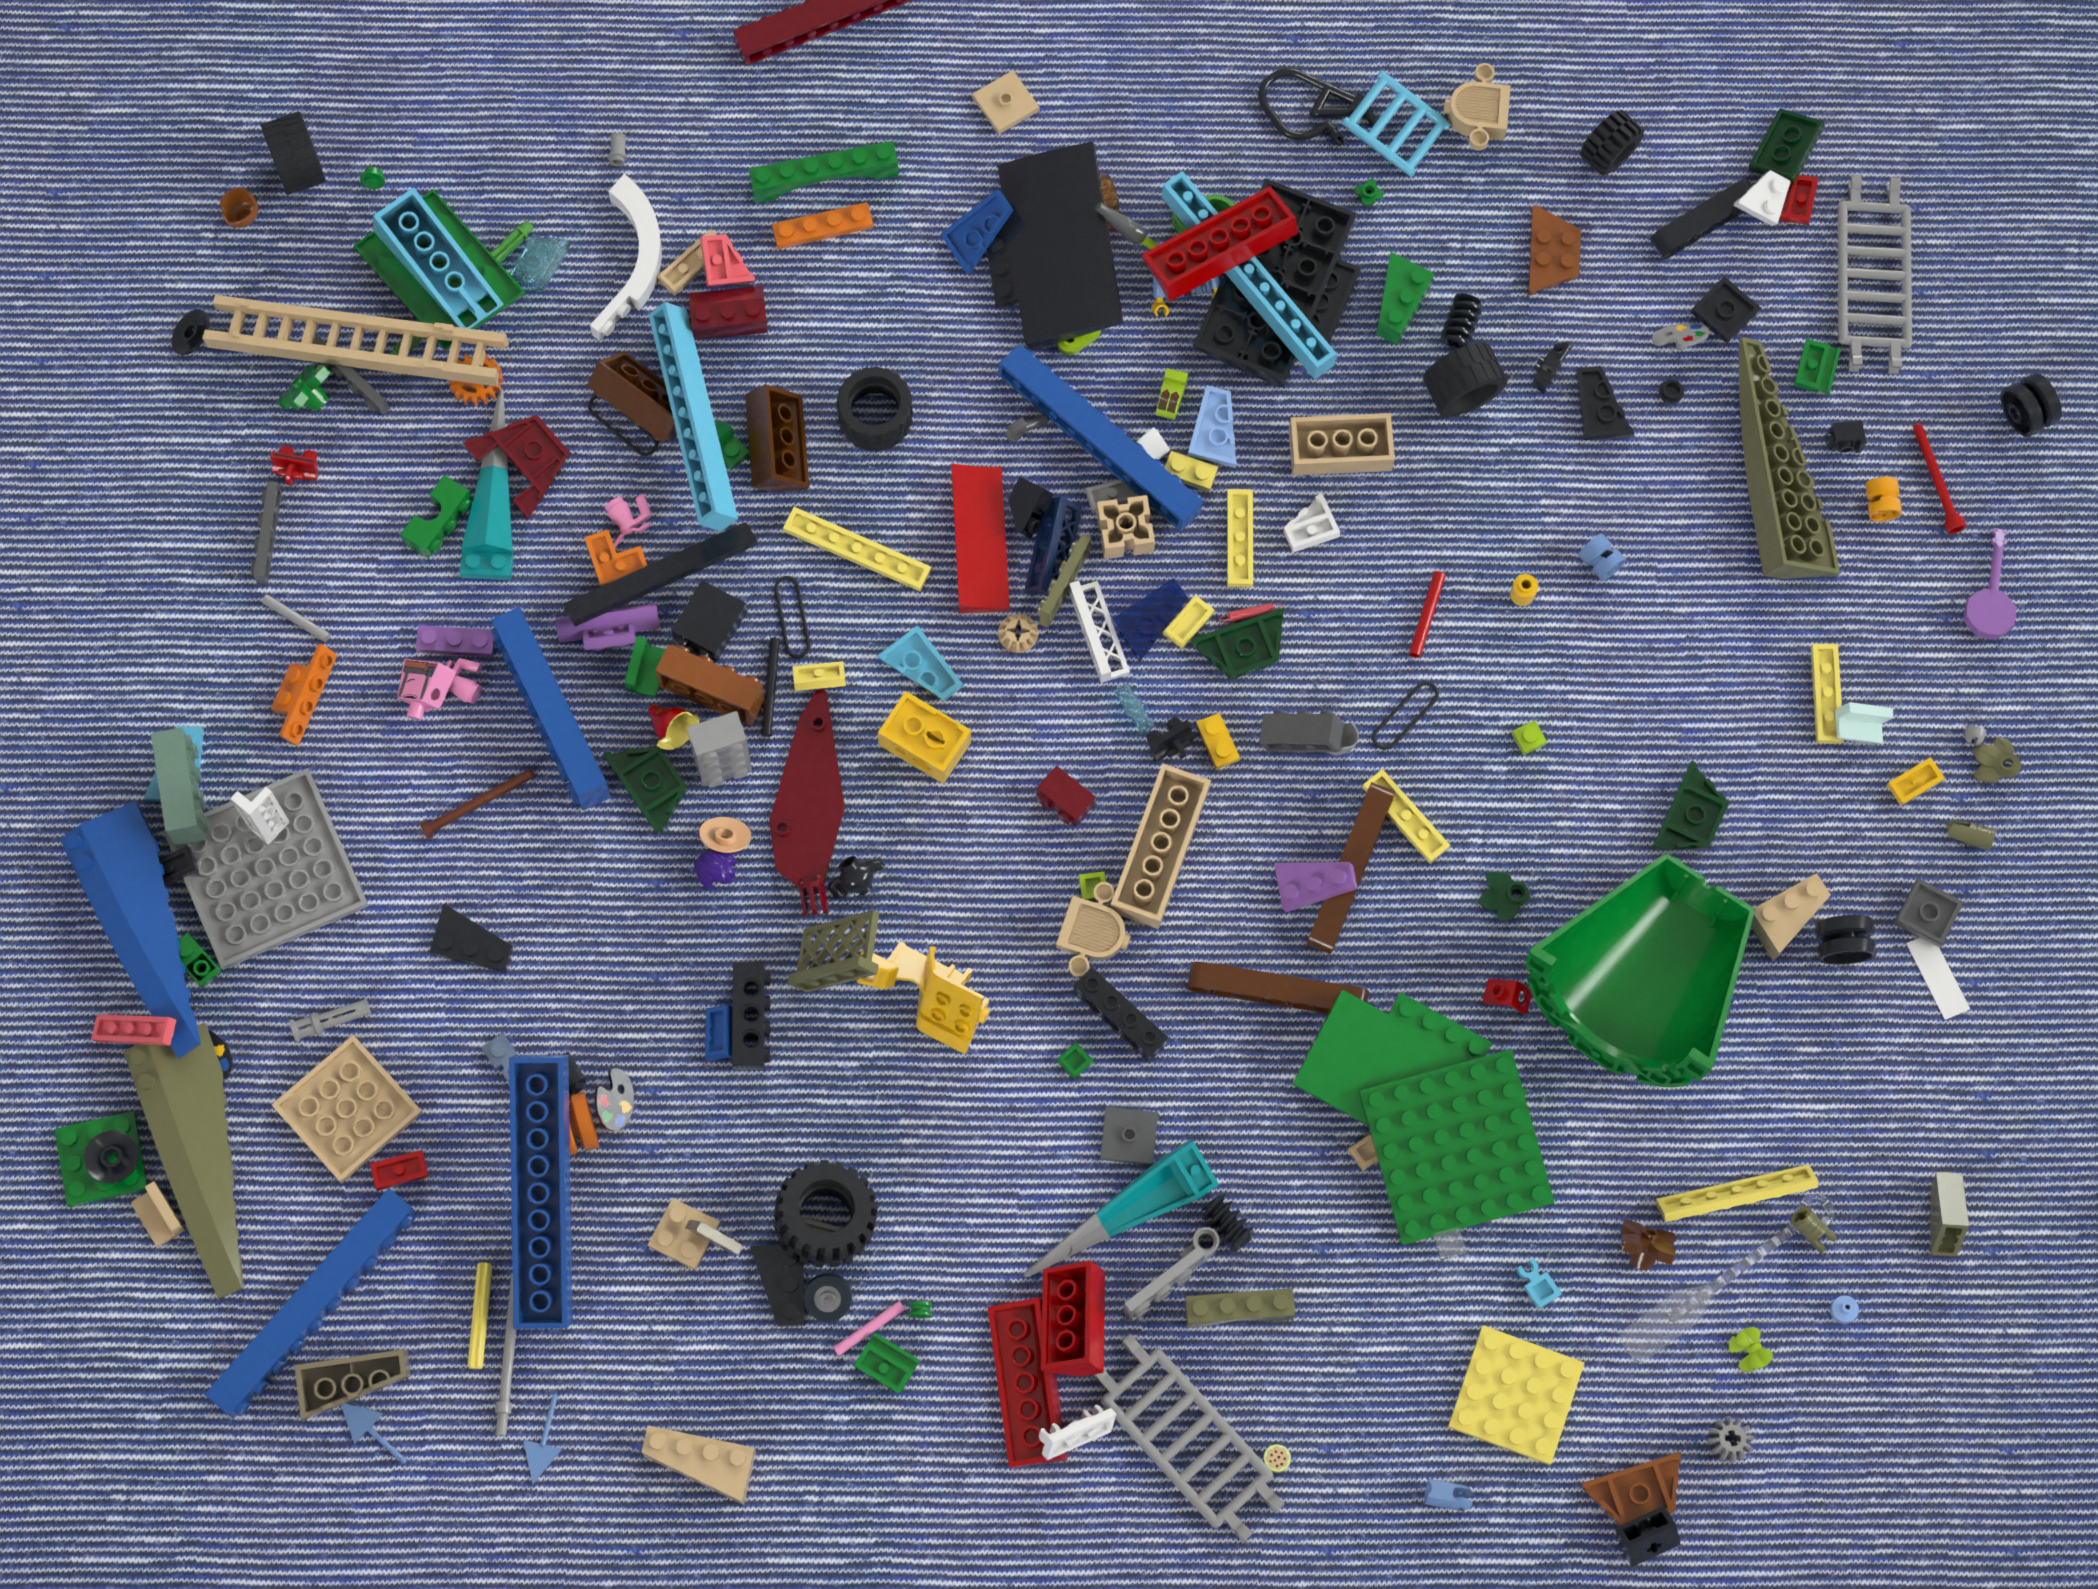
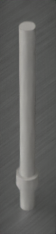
M513 1273L511 1274L499 1401L495 1405V1413L497 1414L495 1435L506 1436L508 1415L511 1414L512 1410L510 1392L517 1330L514 1329Z

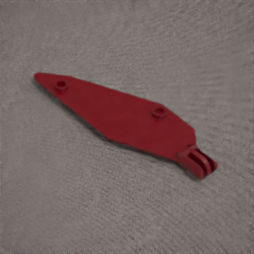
M824 689L815 691L798 720L769 820L776 871L799 888L803 918L809 917L807 896L810 899L813 916L820 915L817 894H820L823 913H829L824 883L845 810L828 697ZM816 723H823L820 727H815Z

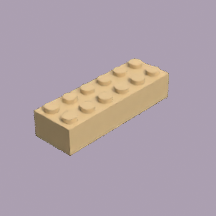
M1162 763L1111 902L1110 908L1120 916L1159 929L1208 795L1211 780Z

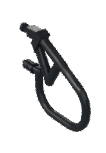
M1294 68L1279 69L1262 81L1258 90V100L1262 110L1283 136L1298 141L1312 139L1327 131L1326 134L1331 137L1335 145L1340 147L1341 144L1344 145V137L1330 121H1325L1305 132H1296L1287 128L1267 101V89L1274 81L1282 77H1295L1319 88L1321 92L1309 112V115L1313 118L1350 117L1365 97L1359 93L1357 95L1351 94ZM1330 95L1351 104L1350 107L1323 108ZM1370 106L1362 117L1373 127L1378 119H1376L1373 113L1374 110Z

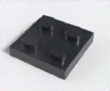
M1724 276L1692 308L1690 313L1728 344L1760 312L1761 307Z

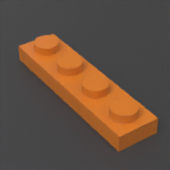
M867 202L772 224L778 250L873 228V221Z

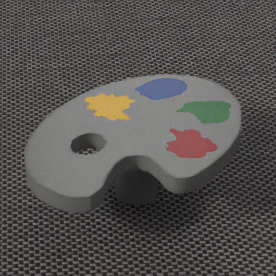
M1697 323L1670 325L1656 331L1652 336V342L1656 346H1662L1676 341V350L1682 351L1686 347L1698 344L1708 338L1709 328Z

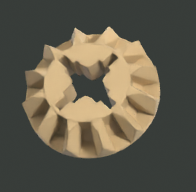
M1020 612L1014 615L1009 614L1000 623L998 638L1000 643L1009 651L1025 652L1031 649L1038 640L1037 623L1031 619L1030 615H1022ZM1017 624H1020L1021 630L1026 632L1021 634L1019 641H1017L1015 633L1011 632L1016 630Z

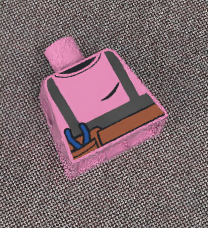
M405 659L398 698L410 704L407 717L421 721L425 708L439 709L456 671L439 662Z

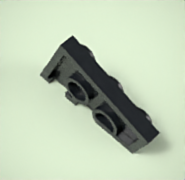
M1602 367L1576 368L1575 374L1584 440L1634 437L1635 433L1632 427L1629 426L1622 407L1619 406Z
M443 904L429 951L430 955L506 973L513 946L446 904Z

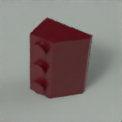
M763 286L689 293L694 340L768 333Z

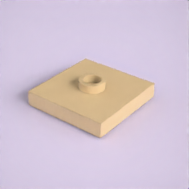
M1013 70L972 94L973 100L998 134L1032 116L1040 109Z

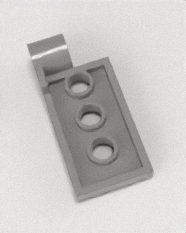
M1208 1227L1197 1230L1191 1245L1179 1254L1181 1260L1124 1303L1122 1312L1127 1319L1130 1320L1134 1316L1136 1319L1141 1318L1150 1310L1149 1307L1152 1302L1156 1300L1160 1303L1171 1294L1170 1291L1174 1285L1177 1284L1180 1287L1190 1280L1193 1271L1216 1253L1219 1246L1217 1232ZM1202 1237H1207L1212 1241L1213 1246L1209 1249H1203L1199 1246L1198 1240Z

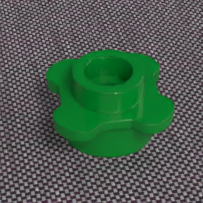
M1368 179L1367 183L1355 187V194L1358 195L1360 202L1364 206H1370L1383 198V191L1378 189L1376 186L1377 182L1374 179Z

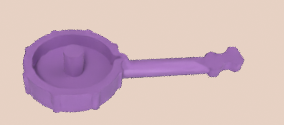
M1994 528L1991 532L1994 536L1991 544L1994 546L1989 588H1983L1968 598L1965 603L1963 621L1976 637L1997 640L2015 626L2017 607L2005 592L1999 591L2003 548L2007 544L2004 537H2006L2007 531Z

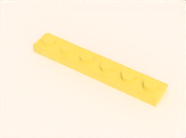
M793 507L783 527V532L920 592L931 572V566L796 507Z
M1804 1165L1657 1198L1656 1202L1657 1208L1665 1222L1677 1221L1694 1215H1703L1708 1212L1729 1209L1743 1204H1752L1765 1199L1779 1198L1787 1194L1805 1192L1818 1188V1179L1810 1166Z

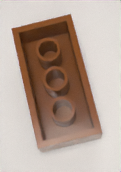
M668 644L655 670L660 688L723 715L737 711L741 723L752 727L765 700L763 686L759 679L751 675L742 676L728 665L721 667L714 664V661L707 656L700 655L698 657L693 655L684 646L676 645L675 647Z

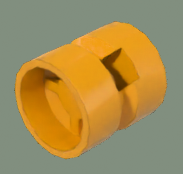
M1879 477L1865 483L1867 499L1870 500L1868 503L1869 519L1873 521H1889L1902 515L1901 502L1897 498L1899 496L1898 479L1894 477Z

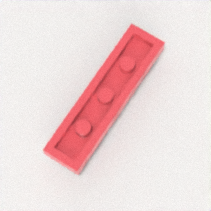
M97 1014L91 1040L98 1043L170 1046L176 1019L156 1016Z

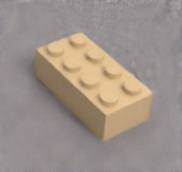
M1391 413L1291 417L1288 431L1292 475L1392 471L1395 455Z

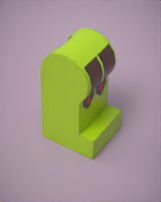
M1166 368L1156 416L1172 420L1176 419L1187 385L1188 373Z

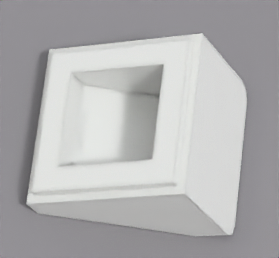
M1152 428L1136 441V443L1141 444L1145 448L1146 453L1153 459L1160 460L1170 452V448L1155 428Z

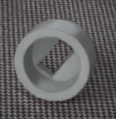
M1967 725L1964 733L1965 740L1970 744L1972 739H1974V745H1979L1983 742L1987 730Z

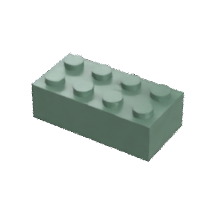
M182 727L151 733L165 832L175 846L206 841V832L210 831L208 818L204 816L202 807H206L204 793L203 791L200 792L198 783L202 782L200 768H196L195 759L198 758L196 743L192 742L191 736L186 735Z

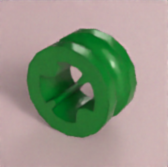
M925 1301L908 1303V1307H911L908 1317L918 1319L932 1318L930 1308L933 1307V1303Z

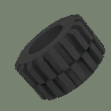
M1616 111L1605 118L1592 131L1582 146L1580 156L1600 175L1605 176L1616 170L1631 156L1643 138L1644 129L1625 111Z

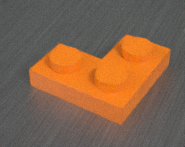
M609 530L584 537L600 586L648 566L641 546L616 553Z

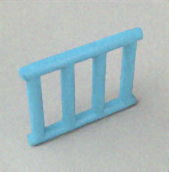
M1381 70L1378 73L1377 82L1351 116L1344 118L1341 124L1401 171L1413 177L1416 171L1414 168L1442 131L1451 127V123ZM1387 86L1397 95L1371 130L1367 132L1357 122L1383 88ZM1406 100L1416 108V111L1391 144L1386 147L1376 138ZM1425 115L1436 125L1406 162L1396 152Z

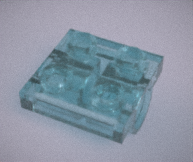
M532 235L527 241L526 247L519 259L514 263L510 275L515 281L523 282L529 288L543 292L571 244L566 239Z

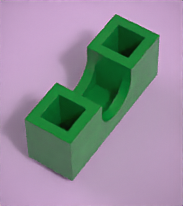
M445 475L430 493L432 503L441 509L438 517L433 520H423L414 515L400 534L405 545L428 559L433 553L436 554L440 550L444 537L447 533L450 534L454 531L458 518L462 513L465 514L472 505L470 491Z

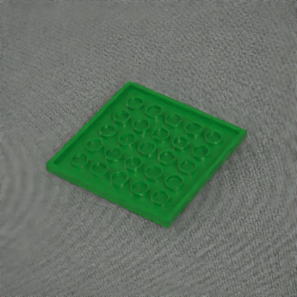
M1512 1049L1358 1091L1401 1245L1555 1203Z

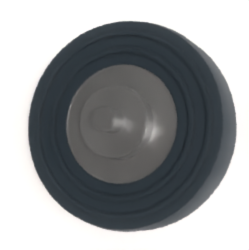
M822 1273L812 1278L807 1284L804 1292V1304L809 1314L815 1319L823 1322H833L842 1318L850 1309L852 1290L843 1277L834 1273Z

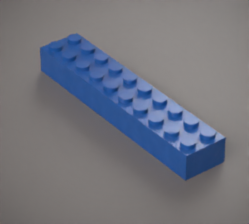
M515 1055L509 1058L514 1329L568 1328L573 1324L568 1055Z

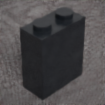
M702 580L671 630L674 642L677 645L689 647L697 651L696 654L698 656L704 655L718 662L748 612L746 603Z

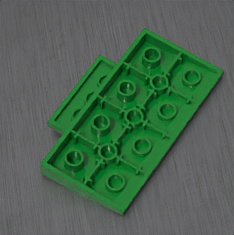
M1341 990L1335 998L1292 1085L1368 1126L1359 1090L1486 1056L1492 1042L1401 992L1397 995L1389 1013L1386 1014L1352 994ZM1523 1088L1524 1095H1526L1527 1090Z

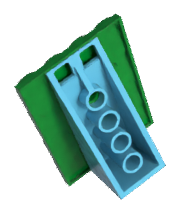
M414 187L376 213L373 216V232L353 245L354 249L418 322L435 324V322L454 325V327L476 330L525 295V291L434 189L422 197ZM438 340L437 344L446 351L451 348L452 341Z

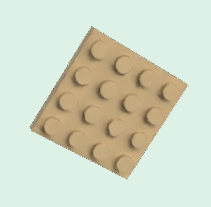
M354 1035L272 1104L274 1109L341 1184L423 1113Z

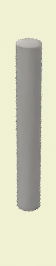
M267 594L263 598V604L323 642L329 639L330 633Z

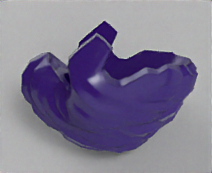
M707 849L698 856L694 870L700 883L708 889H713L716 887L713 885V882L730 884L733 881L735 873L732 866L735 867L737 862L732 853Z

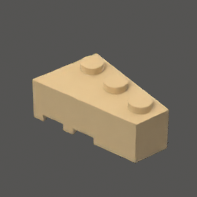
M1817 873L1754 908L1755 913L1751 928L1773 961L1830 897L1831 894Z

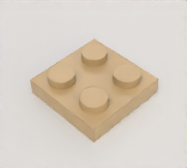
M672 1198L648 1243V1247L696 1271L710 1242L690 1232L685 1227L688 1221L692 1219L703 1222L717 1230L720 1221Z

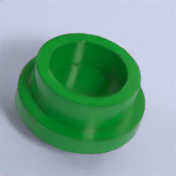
M368 167L361 173L360 182L368 189L374 190L384 186L385 177L380 169Z

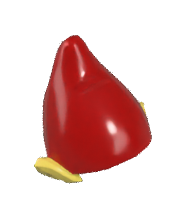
M656 705L648 707L654 731L660 739L656 746L661 749L674 750L683 746L689 740L687 727L700 723L698 714L692 715L689 711L679 707H659Z

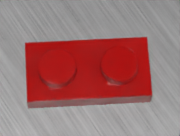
M423 1150L370 1163L377 1191L429 1177Z

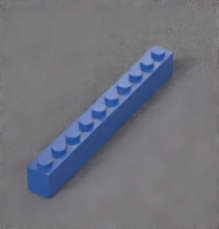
M1019 344L999 362L998 375L1045 414L1138 496L1147 495L1149 505L1180 532L1201 513L1204 501H1202L1197 492L1188 489L1177 475H1172L1167 471L1160 460L1153 459L1146 453L1145 448L1141 444L1132 441L1122 428L1116 427L1110 422L1105 413L1097 411L1085 396H1080L1076 393L1069 382L1061 380L1055 375L1049 365L1041 363L1030 349H1025Z
M388 1188L210 1387L205 1395L233 1419L237 1415L241 1416L249 1408L250 1404L248 1402L255 1394L257 1396L260 1395L267 1388L269 1378L274 1373L277 1375L284 1369L287 1364L285 1360L292 1353L296 1354L301 1350L306 1342L304 1339L309 1333H315L324 1323L323 1318L329 1311H335L342 1303L341 1297L347 1291L351 1292L356 1288L361 1280L359 1277L364 1271H370L379 1260L377 1257L384 1249L386 1251L395 1244L397 1240L396 1235L402 1229L406 1230L412 1225L415 1217H413L416 1214L415 1210Z

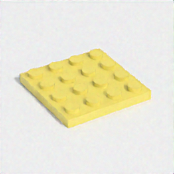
M1483 1325L1447 1428L1551 1465L1584 1362Z

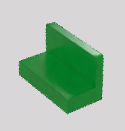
M636 637L624 683L626 692L650 697L657 696L659 685L655 670L666 650L665 648L648 645L647 638Z

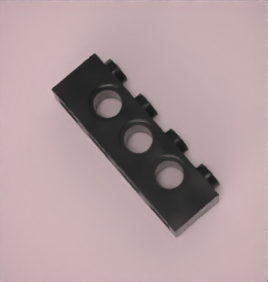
M765 962L733 963V1071H765V1063H770V1047H765V1037H770V1021H765V1012H770L771 1007L770 996H766V986L771 985V972L766 970ZM750 986H755L759 989L758 993L754 996L746 995L745 990ZM748 1012H756L759 1014L757 1020L749 1022L745 1020V1015ZM749 1037H755L759 1042L755 1047H747L744 1045L745 1040Z
M1093 967L1074 984L1073 993L1148 1063L1165 1048L1168 1043V1037Z

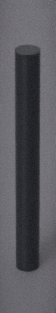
M776 637L770 638L761 734L763 737L772 736L780 639Z

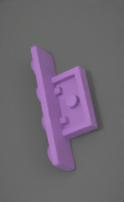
M656 604L611 610L576 627L569 616L555 619L558 641L560 643L583 640L584 649H591L592 651H600L605 647L611 646L627 647L635 643V632L660 628Z

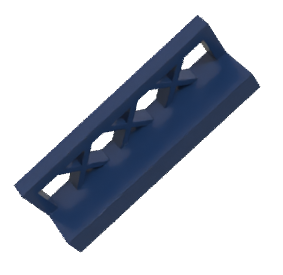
M1061 496L1052 498L1049 509L1045 511L1040 521L1024 593L1030 596L1049 595L1048 589L1051 578L1054 577L1057 580L1059 577V569L1055 562L1056 555H1060L1062 562L1064 560L1068 561L1071 545L1076 541L1082 507ZM1066 508L1073 511L1071 522L1069 523L1065 516ZM1062 531L1065 532L1067 537L1066 545L1064 546L1060 539Z

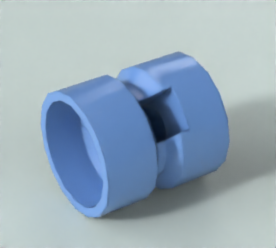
M1602 533L1587 543L1578 556L1587 566L1592 565L1595 575L1601 581H1605L1621 568L1626 558L1617 549H1611L1612 543Z

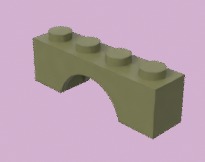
M1293 1288L1186 1296L1184 1300L1186 1328L1210 1327L1221 1323L1244 1320H1260L1265 1322L1293 1320L1295 1317Z

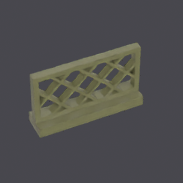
M870 910L803 929L797 972L789 974L787 984L808 993L876 975L879 964L872 962L879 912ZM867 920H869V921H868V926L866 927V929H865L864 932H863L861 929H862V927L864 926V924L867 922ZM850 925H852V929L845 937V931ZM834 930L835 933L832 935L829 941H827L826 938L831 933V931ZM858 934V935H859V938H858V940L855 942V944L852 946L850 943L853 941V939H854V938L856 937V935ZM817 935L816 940L811 945L812 936ZM839 939H840L842 942H841V944L838 946V948L834 951L833 947L836 945V943H837V942L839 941ZM823 944V945H824V948L821 950V952H820V953L818 954V956H817V955H816V952H817V950L820 948V946ZM865 944L863 955H858L857 953ZM848 949L849 952L844 957V959L841 960L840 957L845 952V950ZM828 954H830V959L827 961L825 965H823L822 962L825 960ZM811 958H812V959H813V963H812V964L810 965V967L807 969V964L809 963V961H810Z

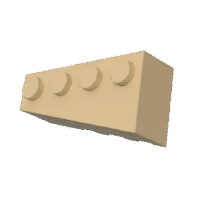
M647 1426L642 1447L644 1457L744 1505L756 1454L754 1447Z

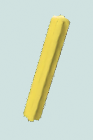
M487 1262L477 1264L468 1367L470 1369L483 1368L492 1265Z

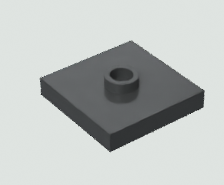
M1917 878L1893 924L1940 948L1964 902Z
M1106 1107L1100 1160L1152 1166L1158 1112Z

